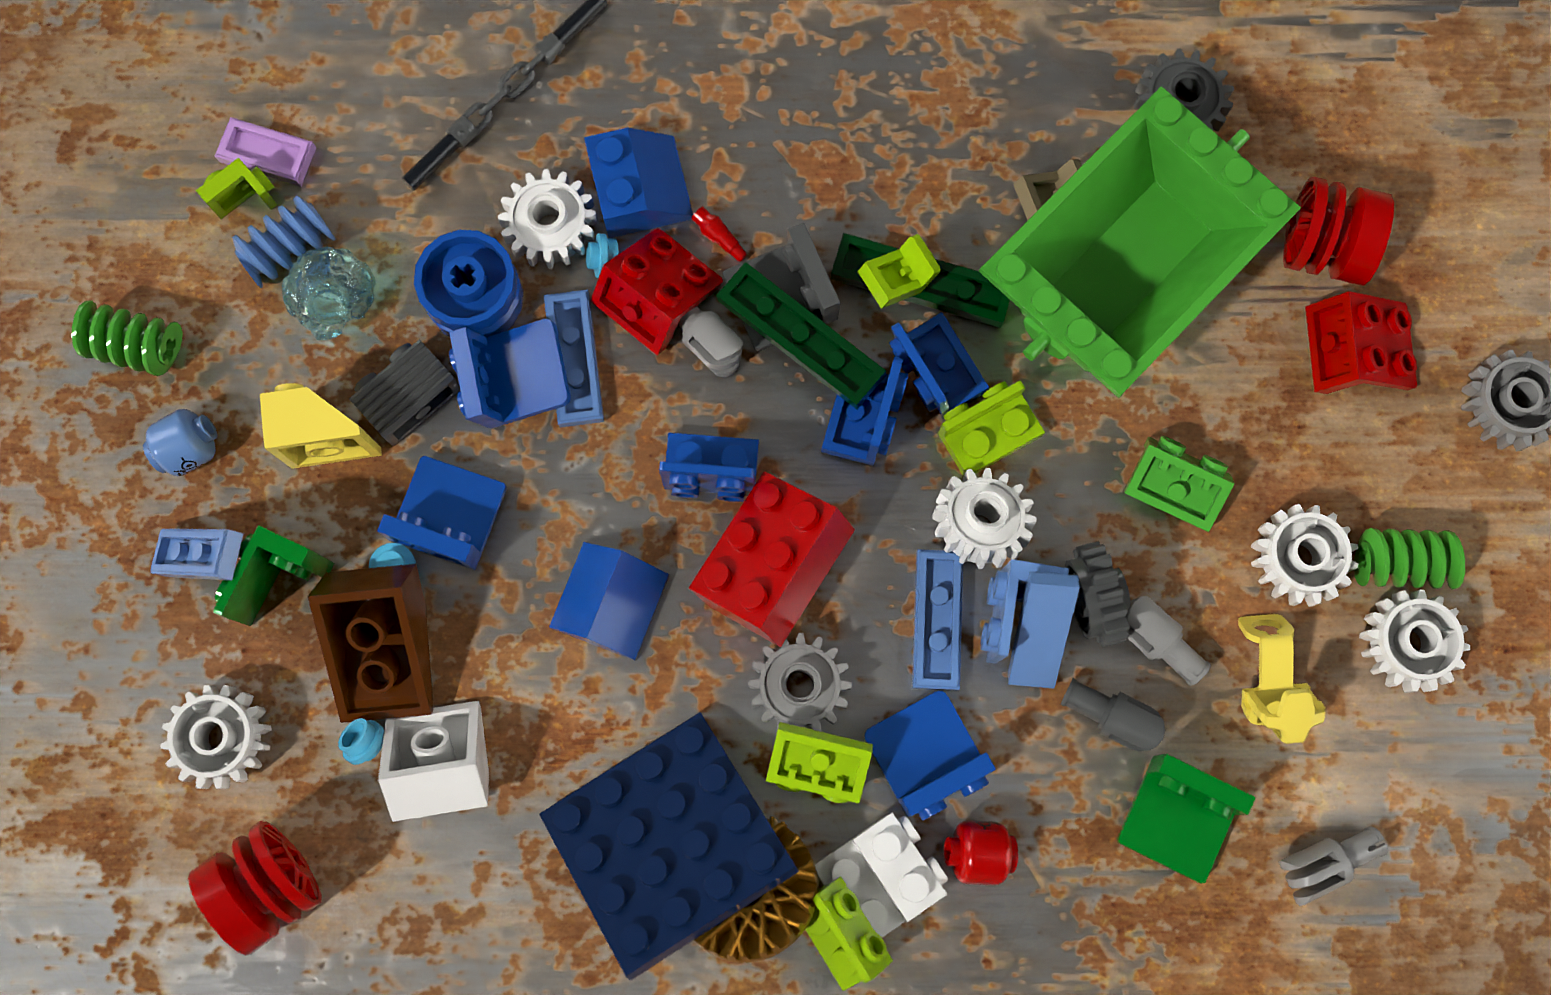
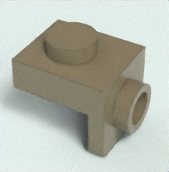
M1070 159L1057 171L1023 175L1013 184L1027 220L1082 166L1079 159Z

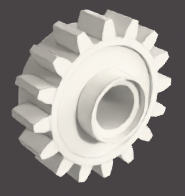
M548 169L543 170L542 179L535 180L529 172L525 174L527 185L521 187L514 182L510 185L515 195L514 198L502 197L501 199L502 206L507 211L498 214V221L501 227L505 228L501 232L506 244H512L511 249L517 258L526 254L530 266L534 267L538 261L545 262L548 269H553L554 263L560 261L569 265L571 264L570 257L577 253L583 256L586 253L583 245L585 240L594 241L595 239L594 231L590 227L598 224L596 211L591 210L595 206L591 194L583 195L584 187L580 180L569 185V178L566 172L562 171L557 180L551 178ZM546 215L558 216V219L550 225L539 224V221Z
M985 468L982 476L977 478L972 469H968L962 481L953 476L947 488L941 489L936 500L938 505H936L932 514V519L940 522L934 534L936 537L944 538L946 542L944 551L946 553L953 551L959 556V563L973 562L976 563L978 569H983L987 563H993L997 568H1000L1007 557L1016 560L1023 550L1022 547L1026 548L1033 536L1030 531L1036 523V517L1028 513L1034 503L1032 499H1020L1019 495L1024 488L1022 484L1012 488L1007 485L1008 474L1004 473L1000 476L999 480L992 479L991 469ZM976 515H982L988 518L991 523H984L980 521L976 517Z
M1297 504L1288 509V514L1282 510L1271 516L1272 523L1266 522L1258 528V531L1265 539H1258L1252 543L1251 548L1261 552V557L1252 561L1251 564L1252 567L1264 568L1265 574L1258 580L1260 585L1272 582L1275 585L1272 597L1278 598L1288 593L1289 605H1298L1305 598L1308 607L1320 604L1321 598L1329 601L1338 597L1336 587L1342 589L1350 586L1352 581L1346 574L1358 568V563L1352 560V552L1357 550L1358 546L1349 541L1347 536L1351 531L1349 526L1341 527L1336 522L1337 514L1333 512L1328 516L1322 515L1318 505L1310 507L1304 513L1301 505ZM1299 545L1306 547L1310 551L1312 556L1311 565L1305 564L1299 558Z
M1404 590L1392 594V601L1386 598L1375 603L1380 613L1373 612L1365 615L1364 620L1372 626V630L1361 632L1359 638L1370 641L1371 648L1364 650L1361 654L1362 657L1375 658L1377 663L1370 670L1373 675L1382 672L1388 674L1385 682L1386 686H1398L1402 682L1404 693L1417 692L1419 687L1423 692L1438 690V683L1443 685L1454 681L1451 670L1455 671L1465 668L1466 664L1461 660V656L1464 651L1470 650V645L1464 642L1463 633L1468 631L1467 625H1460L1456 618L1459 613L1456 608L1449 610L1443 606L1444 598L1439 595L1427 599L1425 590H1417L1412 592L1410 596ZM1411 631L1415 632L1420 638L1421 648L1419 652L1410 643Z
M204 685L202 696L189 691L185 694L187 703L182 707L173 705L170 708L174 716L170 723H163L162 729L167 731L168 734L167 741L160 745L161 749L169 750L171 755L166 765L169 768L180 767L182 769L179 780L191 782L196 778V788L209 789L213 782L216 789H229L230 777L236 782H245L248 780L245 771L246 767L261 768L262 763L255 756L258 751L270 750L271 746L261 741V735L272 731L270 725L259 724L258 719L266 712L264 707L254 706L249 708L254 697L253 695L242 692L236 697V687L224 685L219 693L216 686ZM219 725L223 731V739L220 745L213 749L209 744V734L215 726Z

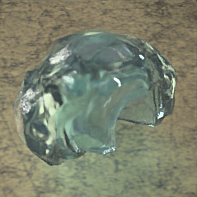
M326 246L306 251L298 256L297 261L292 264L288 275L283 279L282 297L288 313L295 317L302 326L310 330L316 340L326 341L341 335L342 329L349 320L365 318L366 312L374 301L376 282L368 264L359 260L351 251L344 248L337 249Z

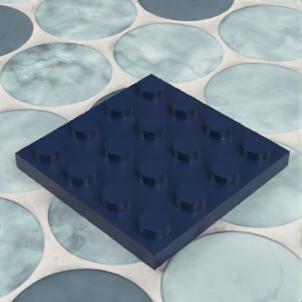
M701 712L539 813L624 975L630 981L799 872Z

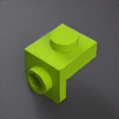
M239 157L224 169L211 173L206 178L204 184L195 190L220 219L224 218L255 193L259 195L270 210L278 205L268 193L275 186L258 166L250 171Z
M916 234L909 237L900 249L865 262L858 270V273L882 309L921 293L940 273L941 269L921 236Z

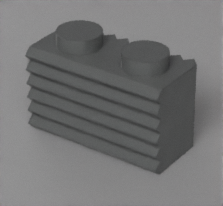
M420 339L413 345L406 343L397 348L389 358L391 364L378 375L373 372L364 376L354 388L356 393L349 398L392 447L397 445L400 440L404 439L407 434H410L414 428H417L420 423L424 422L427 417L431 416L434 411L438 410L441 405L445 404L448 399L460 391V386L456 379Z

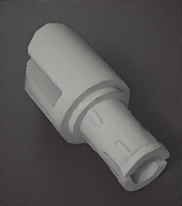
M696 306L680 318L678 326L683 330V344L715 375L725 378L732 376L739 368L743 341L714 311L702 312Z
M1142 596L1130 600L1131 605L1127 609L1128 614H1125L1130 629L1127 630L1128 639L1149 660L1163 659L1186 680L1189 686L1198 683L1208 673L1211 664L1205 661L1182 639L1183 627L1150 597Z
M1370 826L1340 843L1326 838L1278 861L1281 869L1291 870L1285 876L1289 887L1301 888L1293 893L1295 902L1299 906L1306 905L1352 882L1355 868L1387 854V844L1375 845L1384 840L1382 834L1376 828Z

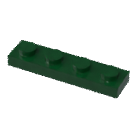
M843 233L830 279L869 290L858 270L865 262L896 251L899 248ZM938 259L935 260L940 266V273L921 293L904 299L908 302L999 328L1004 323L1010 299L979 271Z
M746 262L716 295L718 302L856 410L886 376L884 368Z

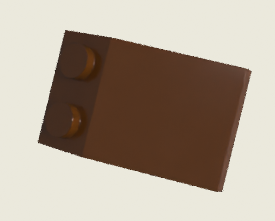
M416 563L326 572L308 595V600L340 722H352L358 718L378 720L431 715L434 708L427 613Z

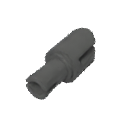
M1073 678L1060 705L1067 706L1098 722L1097 728L1101 729L1099 734L1129 749L1149 751L1157 747L1164 738L1165 725L1160 714L1152 707L1122 692L1109 697L1077 682Z

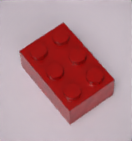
M764 471L688 588L712 609L781 647L855 529L837 507Z

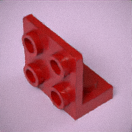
M655 228L603 265L590 301L654 354L659 355L668 348L680 318L717 291L723 283V278L662 229Z
M1348 291L1305 306L1314 392L1329 394L1363 383L1401 390L1417 388V361L1413 354L1410 330L1412 319L1406 303Z

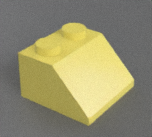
M286 383L276 386L274 392L260 393L264 448L290 468L382 456L381 447L359 425L308 387L298 383Z

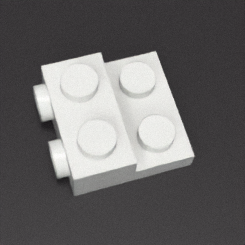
M892 812L888 813L815 863L817 875L824 885L829 884L840 876L842 877L849 890L856 895L860 908L871 926L881 937H884L905 921L909 922L947 895L941 886L948 881L947 876L933 856L926 860L923 859L914 845L921 838L905 815L897 820Z

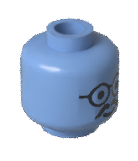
M179 409L149 426L146 431V441L143 444V450L148 461L157 471L161 473L167 472L173 476H183L209 462L214 457L216 451L214 440L218 435L215 426L205 415L198 416L188 409Z

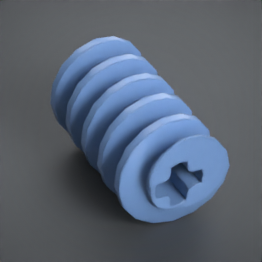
M298 195L293 197L296 208L295 213L283 205L278 207L281 222H276L268 215L263 217L266 229L264 233L252 225L247 227L251 239L250 242L247 243L237 235L232 237L236 256L260 288L263 287L260 273H263L272 280L278 278L275 263L280 264L287 270L293 268L291 253L302 260L307 259L306 243L318 251L321 250L323 244L320 234L323 233L333 241L336 240L311 202H306Z

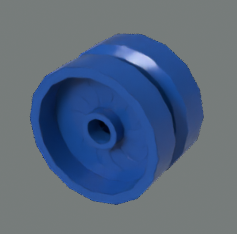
M456 230L439 236L424 249L415 265L414 287L419 302L427 311L431 320L446 336L450 337L449 332L464 327L485 337L507 331L514 325L522 310L524 291L509 253L495 238L480 231Z

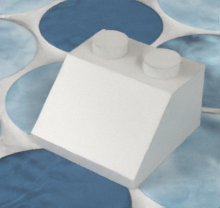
M479 700L435 707L431 715L389 718L385 720L378 781L392 822L488 806L489 768Z

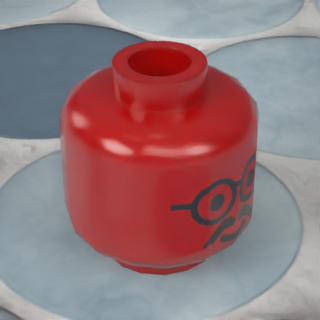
M966 820L957 825L953 837L945 839L944 862L946 866H952L955 877L961 883L999 885L1006 880L1008 874H1012L1016 870L1018 863L1017 840L1015 836L1009 835L1007 828L1001 823Z

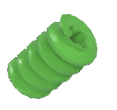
M89 300L79 305L74 315L71 337L76 353L83 358H95L102 363L112 362L118 367L129 366L134 371H146L151 375L161 376L172 367L179 354L183 331L181 325L175 321L166 327L165 321L162 318L156 317L148 322L147 316L143 313H137L131 318L130 312L123 308L118 309L114 314V310L110 305L104 304L97 309L96 303Z
M1369 528L1362 533L1357 543L1358 549L1355 551L1354 561L1358 563V568L1354 570V576L1360 586L1368 584L1370 573L1373 574L1374 583L1377 587H1384L1386 585L1389 574H1391L1393 585L1396 588L1405 586L1408 575L1414 588L1423 587L1426 577H1428L1429 584L1433 589L1442 587L1445 576L1447 584L1451 589L1459 588L1464 581V549L1460 539L1452 531L1444 530L1437 534L1432 530H1424L1418 533L1413 529H1406L1400 533L1398 530L1390 528L1383 532L1376 528Z

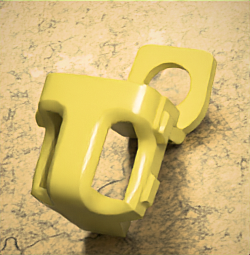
M1279 614L1240 617L1238 619V626L1245 637L1250 641L1259 643V685L1255 688L1242 689L1241 707L1244 715L1250 723L1272 729L1279 740L1285 744L1304 742L1308 737L1310 729L1324 722L1326 707L1322 701H1318L1307 683L1293 684V626ZM1273 626L1279 630H1277L1276 634L1269 635L1266 631H1260L1254 627Z

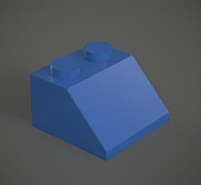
M627 127L584 137L608 238L692 220L693 211L674 136Z

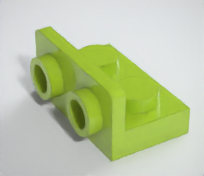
M1021 380L1008 386L1006 381H1003L983 393L982 396L985 400L971 408L967 403H963L943 416L945 422L942 423L938 435L963 477L966 470L972 469L976 474L1036 441L1045 434V431L1022 395L1025 386Z
M779 722L766 781L775 783L779 788L789 792L804 790L821 794L831 802L846 803L850 801L859 804L872 755L873 744Z
M841 876L818 889V893L814 895L813 899L816 908L805 929L843 991L861 981L867 983L873 980L893 962L882 937L875 932L860 908L856 895L849 890Z

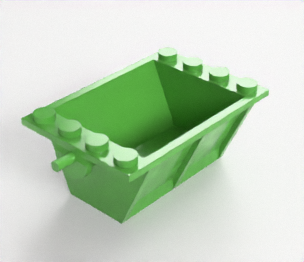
M1161 86L980 268L979 272L1019 307V311L1026 317L1023 321L1024 327L1033 339L1023 350L1026 358L1033 361L1043 350L1058 359H1065L1069 356L1084 371L1090 372L1118 398L1140 377L1301 209L1298 204L1237 152L1250 139L1249 134L1245 130L1240 129L1226 143Z

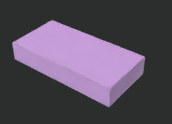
M230 117L215 157L220 163L227 165L239 157L250 171L258 166L267 177L301 187L316 151V146L312 141Z

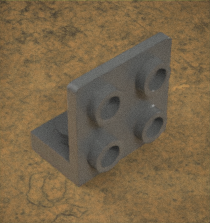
M805 223L787 229V245L746 261V263L825 324L838 320L840 301ZM745 262L723 271L725 283L733 277ZM742 320L756 351H762L774 346Z

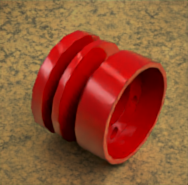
M1310 177L1304 184L1296 201V204L1301 209L1287 223L1283 249L1284 268L1300 271L1305 266L1306 273L1318 275L1329 261L1328 271L1331 279L1365 286L1377 271L1391 234L1394 218V199L1392 194L1357 187L1346 202L1347 190L1344 183L1332 182L1328 187L1326 179Z
M259 821L249 829V837L239 836L233 840L232 851L234 858L224 852H217L193 869L188 876L190 892L209 925L225 943L236 952L245 956L253 954L279 934L280 927L277 917L289 924L294 923L301 918L302 910L310 911L318 906L322 900L318 883L302 854L275 826L267 821Z

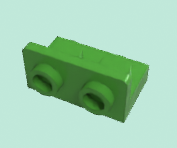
M1161 436L1159 441L1148 437L1144 444L1145 450L1124 489V493L1209 532L1235 484L1231 474L1226 472L1229 467L1223 462L1207 455H1203L1201 460L1184 453L1186 446L1169 437Z

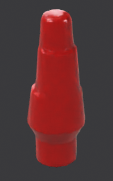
M704 206L700 207L693 214L691 219L699 226L703 236L711 242L717 243L739 262L747 257V252L719 216L711 214Z

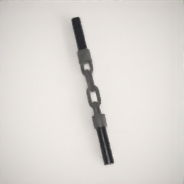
M586 0L553 33L544 36L543 41L536 43L533 49L537 56L529 63L520 61L512 66L500 78L498 82L499 92L487 104L482 102L475 103L446 130L447 135L401 178L411 190L415 191L459 147L464 148L490 123L493 116L491 109L503 97L515 98L530 85L535 78L534 67L541 61L550 65L557 55H561V51L565 48L564 46L608 5L607 0ZM520 68H523L522 74L527 75L529 73V76L514 91L509 92L511 85L507 84L504 86L505 83ZM481 109L479 114L481 116L486 115V117L475 127L468 118L476 110Z

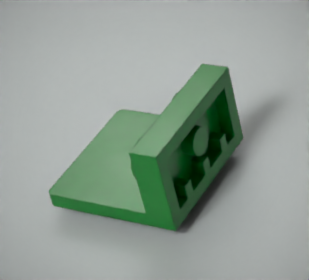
M258 525L254 534H249L240 546L238 559L240 560L234 570L232 581L223 580L215 594V602L217 603L213 613L251 626L281 569L308 581L312 573L323 577L326 572H331L335 563L298 543Z
M1168 754L1156 755L1152 757L1117 836V842L1197 883L1203 884L1207 881L1234 816L1249 815L1256 797Z

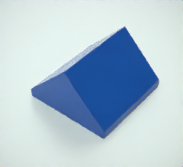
M583 542L549 628L636 661L669 574L622 550Z

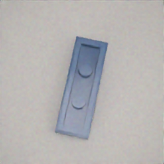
M579 290L544 295L546 319L554 322L557 327L571 395L570 402L566 406L556 409L558 425L561 428L604 422L589 291Z
M229 529L160 530L150 571L152 574L164 577L232 581L244 533Z
M918 549L916 551L912 689L960 690L963 564L959 563V556L953 551L948 553L943 550Z
M1029 572L1007 672L1008 685L1055 689L1080 588L1077 575Z

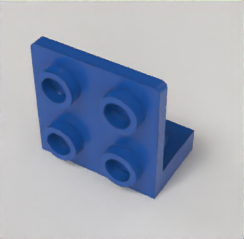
M668 433L666 461H661L659 465V473L664 489L672 490L671 495L680 498H698L699 492L718 493L717 499L723 501H744L745 496L749 495L756 484L759 439Z
M422 456L397 517L394 518L384 514L377 532L391 542L476 570L507 487L503 482L427 456Z

